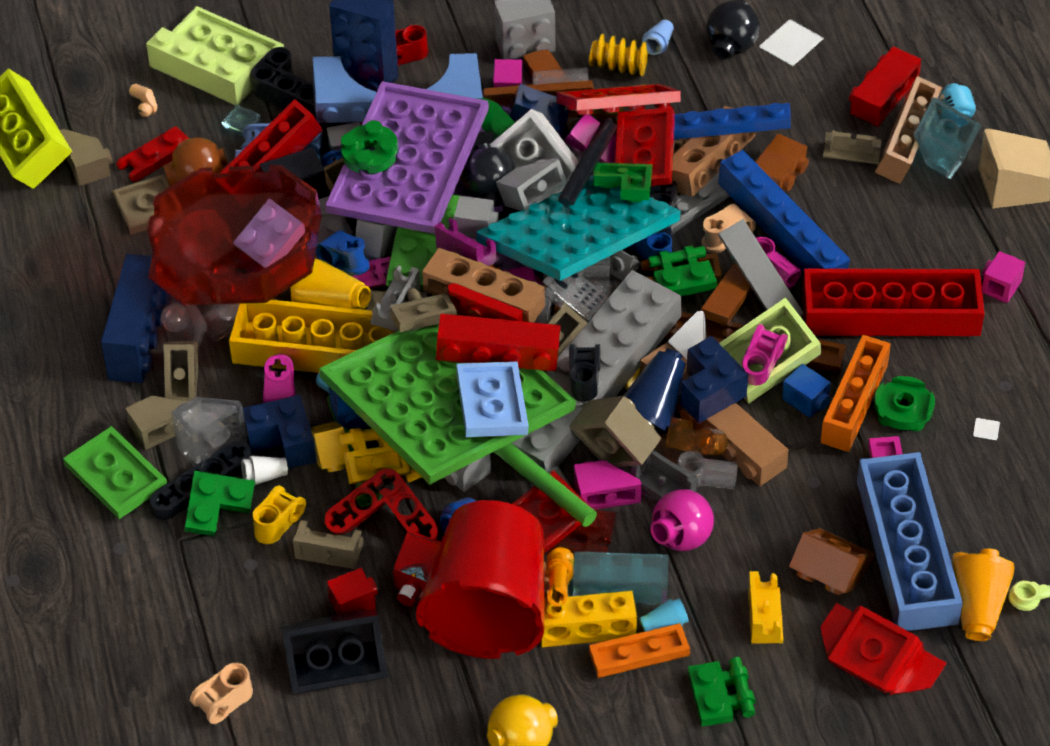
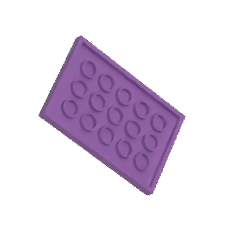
M382 81L362 125H366L371 120L381 122L382 126L394 132L399 146L396 161L390 168L376 174H369L368 170L360 169L359 173L354 172L344 163L325 204L326 213L435 234L434 226L441 222L488 112V101ZM370 146L365 148L364 150L369 149L370 151L375 150V147Z

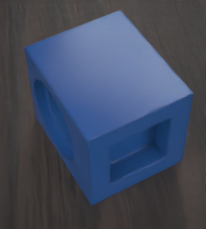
M802 364L784 380L782 400L811 418L818 410H824L831 399L829 395L831 382Z

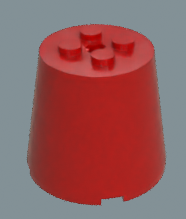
M493 500L470 502L454 511L416 610L417 622L420 627L424 626L430 632V639L451 651L467 656L488 659H500L501 653L515 652L518 656L529 652L540 643L545 628L544 531L535 516L516 505Z

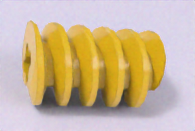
M601 34L599 39L595 40L592 44L589 65L592 67L597 62L598 67L603 69L608 63L610 71H614L618 66L620 73L626 72L629 67L631 75H635L639 70L640 76L643 77L648 58L646 43L643 42L640 49H636L635 40L631 42L629 47H626L625 38H622L617 45L615 43V36H611L607 43L605 42L604 34Z

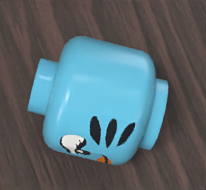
M952 83L945 86L943 91L940 92L937 105L941 118L953 126H961L968 123L976 112L971 90L966 86Z

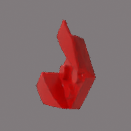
M836 603L820 626L829 663L883 693L889 692L890 695L929 689L947 664V662L925 651L923 642L916 635L862 606L856 607L853 612Z

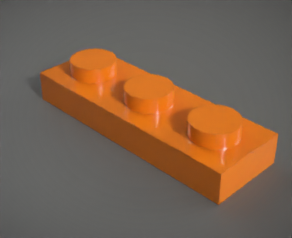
M681 623L591 644L589 645V654L597 677L600 678L690 656V647Z

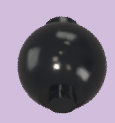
M743 0L727 1L715 7L710 13L706 30L708 38L713 45V53L720 58L731 59L734 52L736 54L743 53L755 44L760 33V22L756 12L749 3Z
M490 143L474 146V151L470 152L460 175L461 185L470 197L494 200V207L504 205L496 182L513 171L515 165L511 157L502 149L491 147Z

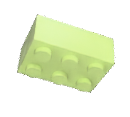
M786 297L719 343L743 368V358L759 324L764 325L766 330L780 336L783 333L788 335L785 348L780 358L776 361L769 379L764 384L758 386L748 383L747 397L744 398L748 404L789 377L800 365H806L821 354V343ZM753 364L749 367V370L760 372L764 367L761 364Z

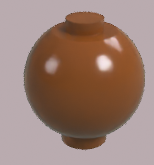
M194 137L184 140L174 149L172 162L165 164L164 170L171 186L179 184L186 191L203 193L212 190L219 184L215 177L225 168L224 165L228 164V159L224 149H218L213 141Z

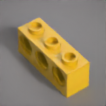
M633 591L568 597L564 605L561 600V606L559 607L551 605L548 599H544L545 628L541 639L542 647L603 642L636 634L637 615Z

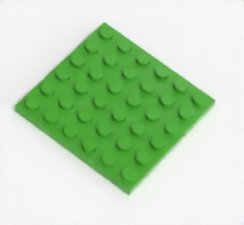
M439 324L418 328L413 331L400 332L398 330L321 367L319 370V377L429 485L525 436L466 437L456 375L457 364L464 363L436 360ZM519 368L529 426L528 434L575 410L576 400L543 370Z

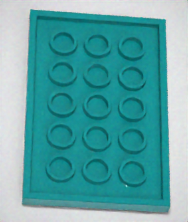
M594 175L589 177L575 204L569 208H564L563 204L559 203L558 198L561 192L552 194L540 203L531 204L527 210L512 213L509 217L491 223L488 227L477 231L476 241L487 247L486 240L489 238L495 242L497 252L561 281L680 221V210L669 206L666 202L658 201L651 197L649 200L637 203L620 200L621 186L611 189L594 186Z

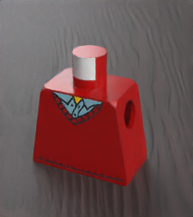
M408 530L393 570L394 586L400 589L396 596L397 600L408 607L413 606L416 599L421 596L441 544L437 540Z

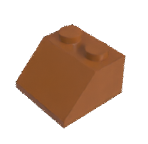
M818 528L802 534L789 567L797 571L796 575L810 582H814L816 579L825 584L824 588L826 590L842 595V593L855 589L876 553L822 528Z

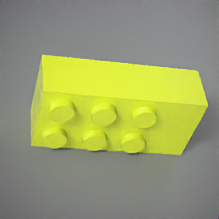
M8 68L0 76V157L12 177L34 189L73 151L30 82Z

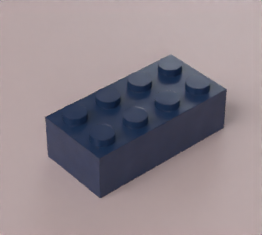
M332 0L329 5L333 57L340 56L347 74L355 82L369 90L377 92L382 81L395 83L398 78L393 0Z
M126 254L101 341L108 380L143 383L146 372L151 371L152 349L157 348L158 327L163 326L164 305L169 304L170 289L165 286L167 270L162 268L160 256Z

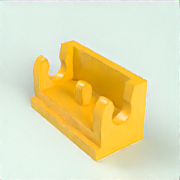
M751 571L749 573L748 600L751 644L783 643L780 587H777L778 580L774 573L770 575V581L768 582L760 581L758 571Z

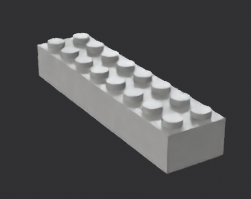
M631 270L570 344H574L575 347H594L595 344H600L601 348L598 394L594 399L611 398L618 395L640 368L641 359L653 352L682 316L681 295ZM568 346L557 359L556 372L547 371L546 374L576 400L571 393ZM576 400L574 411L513 441L512 444L548 473H551L553 470L555 471L581 440L569 426L588 401Z

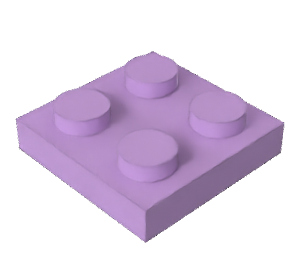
M269 198L233 244L272 273L306 232L308 227Z

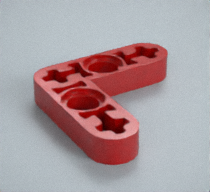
M390 468L376 473L331 507L325 515L327 528L334 534L344 535L387 504L407 532L411 530L418 534L420 533V529L414 522L410 527L407 523L417 519L421 512H423L424 516L419 518L426 527L430 525L433 527L429 531L431 534L429 538L438 540L439 527L399 473ZM387 476L390 479L395 477L396 480L393 482L394 489L389 490L386 487L379 493L383 498L378 500L377 495L370 487L374 485L378 490L384 485L382 480L384 477ZM361 494H369L372 497V505L366 510H360L356 506V499ZM404 499L413 500L415 503L414 512L407 516L401 515L398 510L399 503ZM347 504H350L352 510L359 515L355 519L353 515H348L344 519L345 526L342 528L339 525L334 527L332 525L335 522L333 517L335 514L338 513L340 516H344L349 512L345 508Z

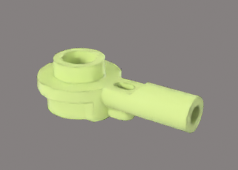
M1020 581L1010 589L1009 601L1019 610L1031 611L1039 605L1040 599L1050 598V585H1038L1036 582Z

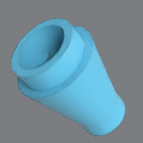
M670 598L645 616L639 618L644 632L679 623L682 626V624L689 622L680 598L673 601Z

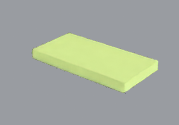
M198 6L172 31L194 42H199L214 51L221 52L232 59L244 62L250 66V70L272 48L284 47V44Z

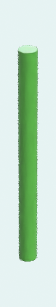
M510 443L494 451L495 454L583 526L587 527L593 523L597 512L515 445Z

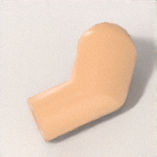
M133 84L129 89V93L132 97L142 101L138 106V110H142L140 114L143 117H149L151 114L154 115L158 106L152 90L139 84Z

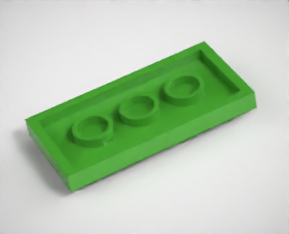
M452 195L441 220V223L448 230L450 227L449 218L454 219L459 195ZM397 227L386 287L390 286L394 279L393 272L400 265L402 268L401 273L406 277H409V271L412 267L419 269L421 291H423L422 271L437 251L435 234Z

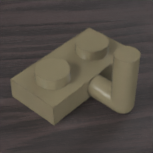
M415 288L407 291V302L390 306V315L400 332L413 331L418 328L439 324L440 314L457 315V310L447 293L422 299Z

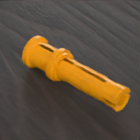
M563 547L551 550L547 555L545 573L549 579L547 599L551 605L557 607L561 606V600L563 605L567 602L568 582L572 579L574 572V556L570 550Z

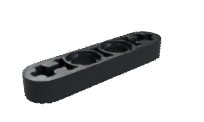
M241 441L232 442L155 491L150 498L153 515L158 519L166 520L188 508L190 493L183 492L181 488L186 484H192L194 471L206 473L211 468H219L222 470L219 475L236 477L242 473V460L252 456L249 445Z

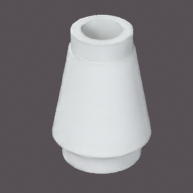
M249 456L248 459L242 460L241 463L243 479L255 481L254 485L281 476H287L288 474L285 457Z

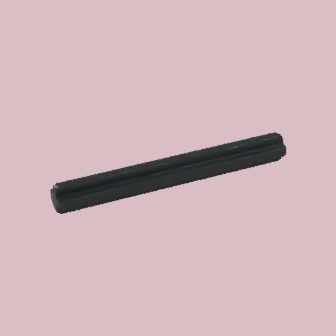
M606 118L605 121L601 122L562 190L558 201L563 204L564 208H569L575 204L614 135L617 124L613 123L612 119Z

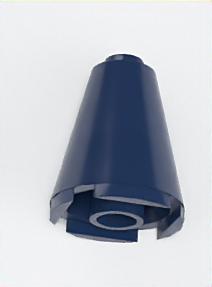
M666 348L665 352L658 351L623 395L635 404V409L644 419H647L657 427L655 431L663 435H669L672 428L686 365L681 360L683 355L670 348Z

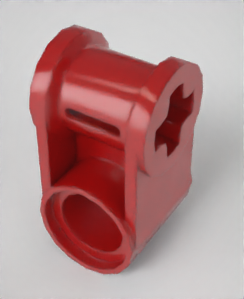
M410 25L395 31L398 66L422 60L428 55L427 35L424 27Z

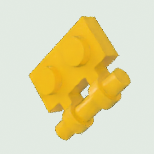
M361 428L350 429L347 433L339 434L340 445L351 444L354 451L346 452L343 455L349 484L366 482L379 471L388 468L395 470L400 476L410 473L408 463L373 429L362 430ZM373 440L379 443V447L367 449L365 442Z

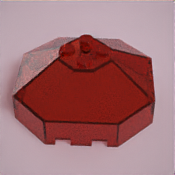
M269 165V172H254L253 166L229 167V173L214 174L212 167L200 168L154 197L153 207L155 211L154 215L150 216L147 227L153 250L148 278L182 305L267 303L313 272L322 219L317 190L282 165ZM270 198L304 224L305 233L287 255L264 268L233 244V242ZM236 269H246L247 272L244 274L242 272L237 273Z

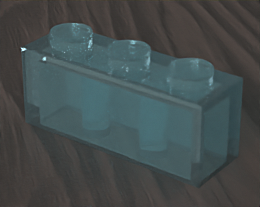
M574 552L573 596L633 591L634 603L655 605L667 601L668 555Z

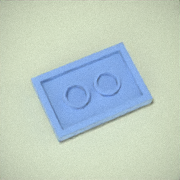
M518 363L457 364L456 375L466 437L528 435L529 426Z

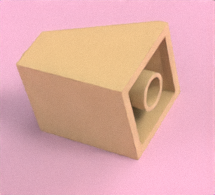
M984 129L978 170L992 209L1050 201V149L1047 141L994 129Z

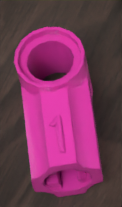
M757 237V241L787 288L790 289L795 286L797 280L801 277V269L778 253L771 239Z

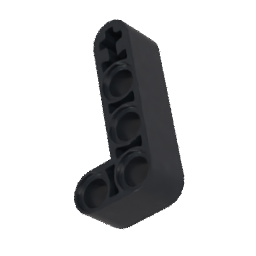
M272 48L251 70L254 95L283 110L295 99L315 117L313 83L293 75L291 52L287 48ZM344 122L319 123L324 129L344 124Z

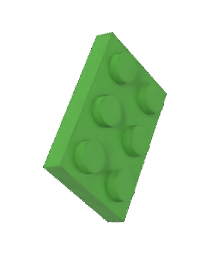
M112 426L63 458L64 465L118 519H121L149 500L155 491L167 484V479Z

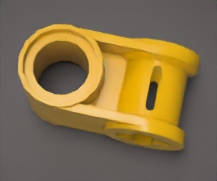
M280 485L275 486L265 500L253 511L254 536L256 540L263 544L277 542L289 527L300 519L306 507V499L302 497L296 498L285 492L284 487Z

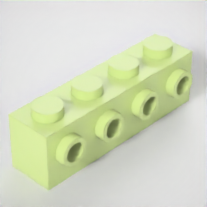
M162 27L146 43L150 67L238 106L253 90L250 66L244 62L232 59L221 52L205 47L199 42H194Z

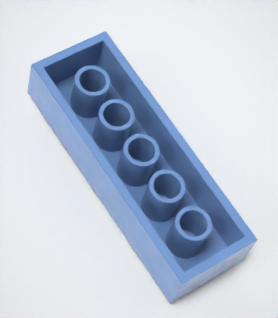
M920 452L860 459L857 484L894 624L907 631L959 625L963 603Z

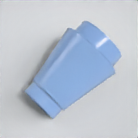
M661 20L643 35L642 44L643 42L646 43L649 54L658 55L666 50L674 29L670 21Z

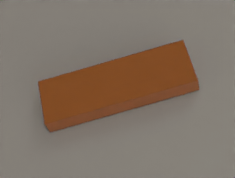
M736 264L731 266L701 308L705 319L727 326L752 291L751 286Z

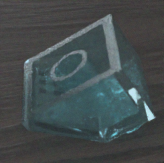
M933 97L914 136L926 165L951 179L965 160L982 125Z

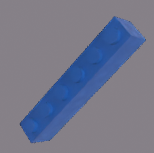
M744 150L720 162L718 184L803 272L804 268H849L850 258Z

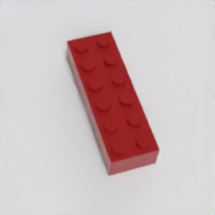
M804 268L802 287L804 322L815 336H981L985 312L980 269Z

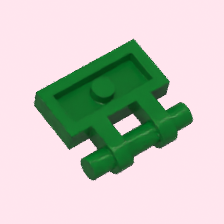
M693 245L683 247V250L669 253L666 250L658 252V255L648 257L650 268L661 267V270L653 271L654 282L681 296L710 291L717 287V280L709 260L697 262L698 258L706 257L704 246L694 248ZM686 262V265L672 267L674 263Z
M740 657L731 658L728 661L730 670L724 672L721 670L719 661L688 666L687 673L701 727L733 722V710L741 709L743 717L746 718L755 715L753 706L756 702L753 691L749 690L747 684L749 675L747 668L742 665ZM735 685L737 694L728 696L726 686Z

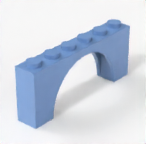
M450 54L447 71L437 83L427 88V90L475 99L482 98L477 54ZM340 56L313 57V90L317 122H363L377 92L355 82L345 71Z

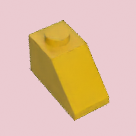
M336 421L310 427L314 438L318 466L321 469L327 468V472L345 469L343 455L349 452L348 445L341 446L338 439L339 434L345 433L344 427Z

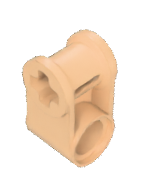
M730 204L704 220L703 230L705 231V236L702 238V246L710 253L723 252L726 247L719 238V232L744 219L753 233L756 223L736 204Z
M231 663L225 666L208 681L203 682L194 689L190 696V702L196 707L199 706L207 714L206 718L211 724L221 722L232 711L251 698L253 687L248 669L240 663ZM236 682H241V683L238 684V685H232V684H234V683H236Z

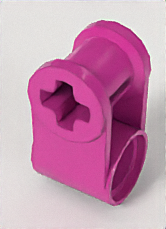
M762 324L757 326L742 362L743 369L748 373L749 384L758 386L764 384L769 379L776 361L780 358L785 348L788 335L783 333L780 336L768 331ZM753 364H761L764 367L760 372L749 370V367Z
M273 355L265 362L263 403L295 396L294 365L287 355ZM278 359L281 360L282 365H286V370L281 372V376H278L276 370H272V365L277 364Z

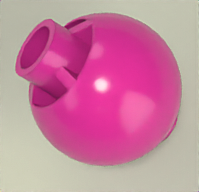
M687 489L671 491L664 495L654 507L650 528L651 535L656 542L672 550H694L704 544L711 535L714 525L713 511L708 501L697 492Z

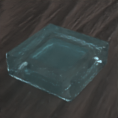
M236 105L222 121L223 129L243 137L245 126L258 124L261 121L260 114Z

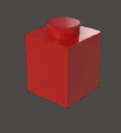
M362 568L327 581L328 598L337 615L376 609L375 595L378 594L377 586L372 577H366Z

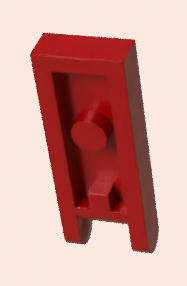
M175 126L120 158L116 162V166L120 170L131 166L134 170L129 174V179L132 182H137L171 162L174 149L181 142L189 138Z
M452 283L448 286V293L458 298L451 299L460 315L523 321V311L457 283Z

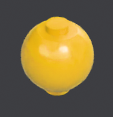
M514 695L505 698L495 706L490 714L487 732L488 741L491 746H548L553 728L558 723L556 711L549 703L542 704L539 700L527 695Z

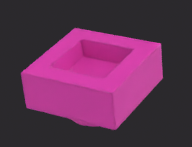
M899 436L869 438L870 458L903 454Z

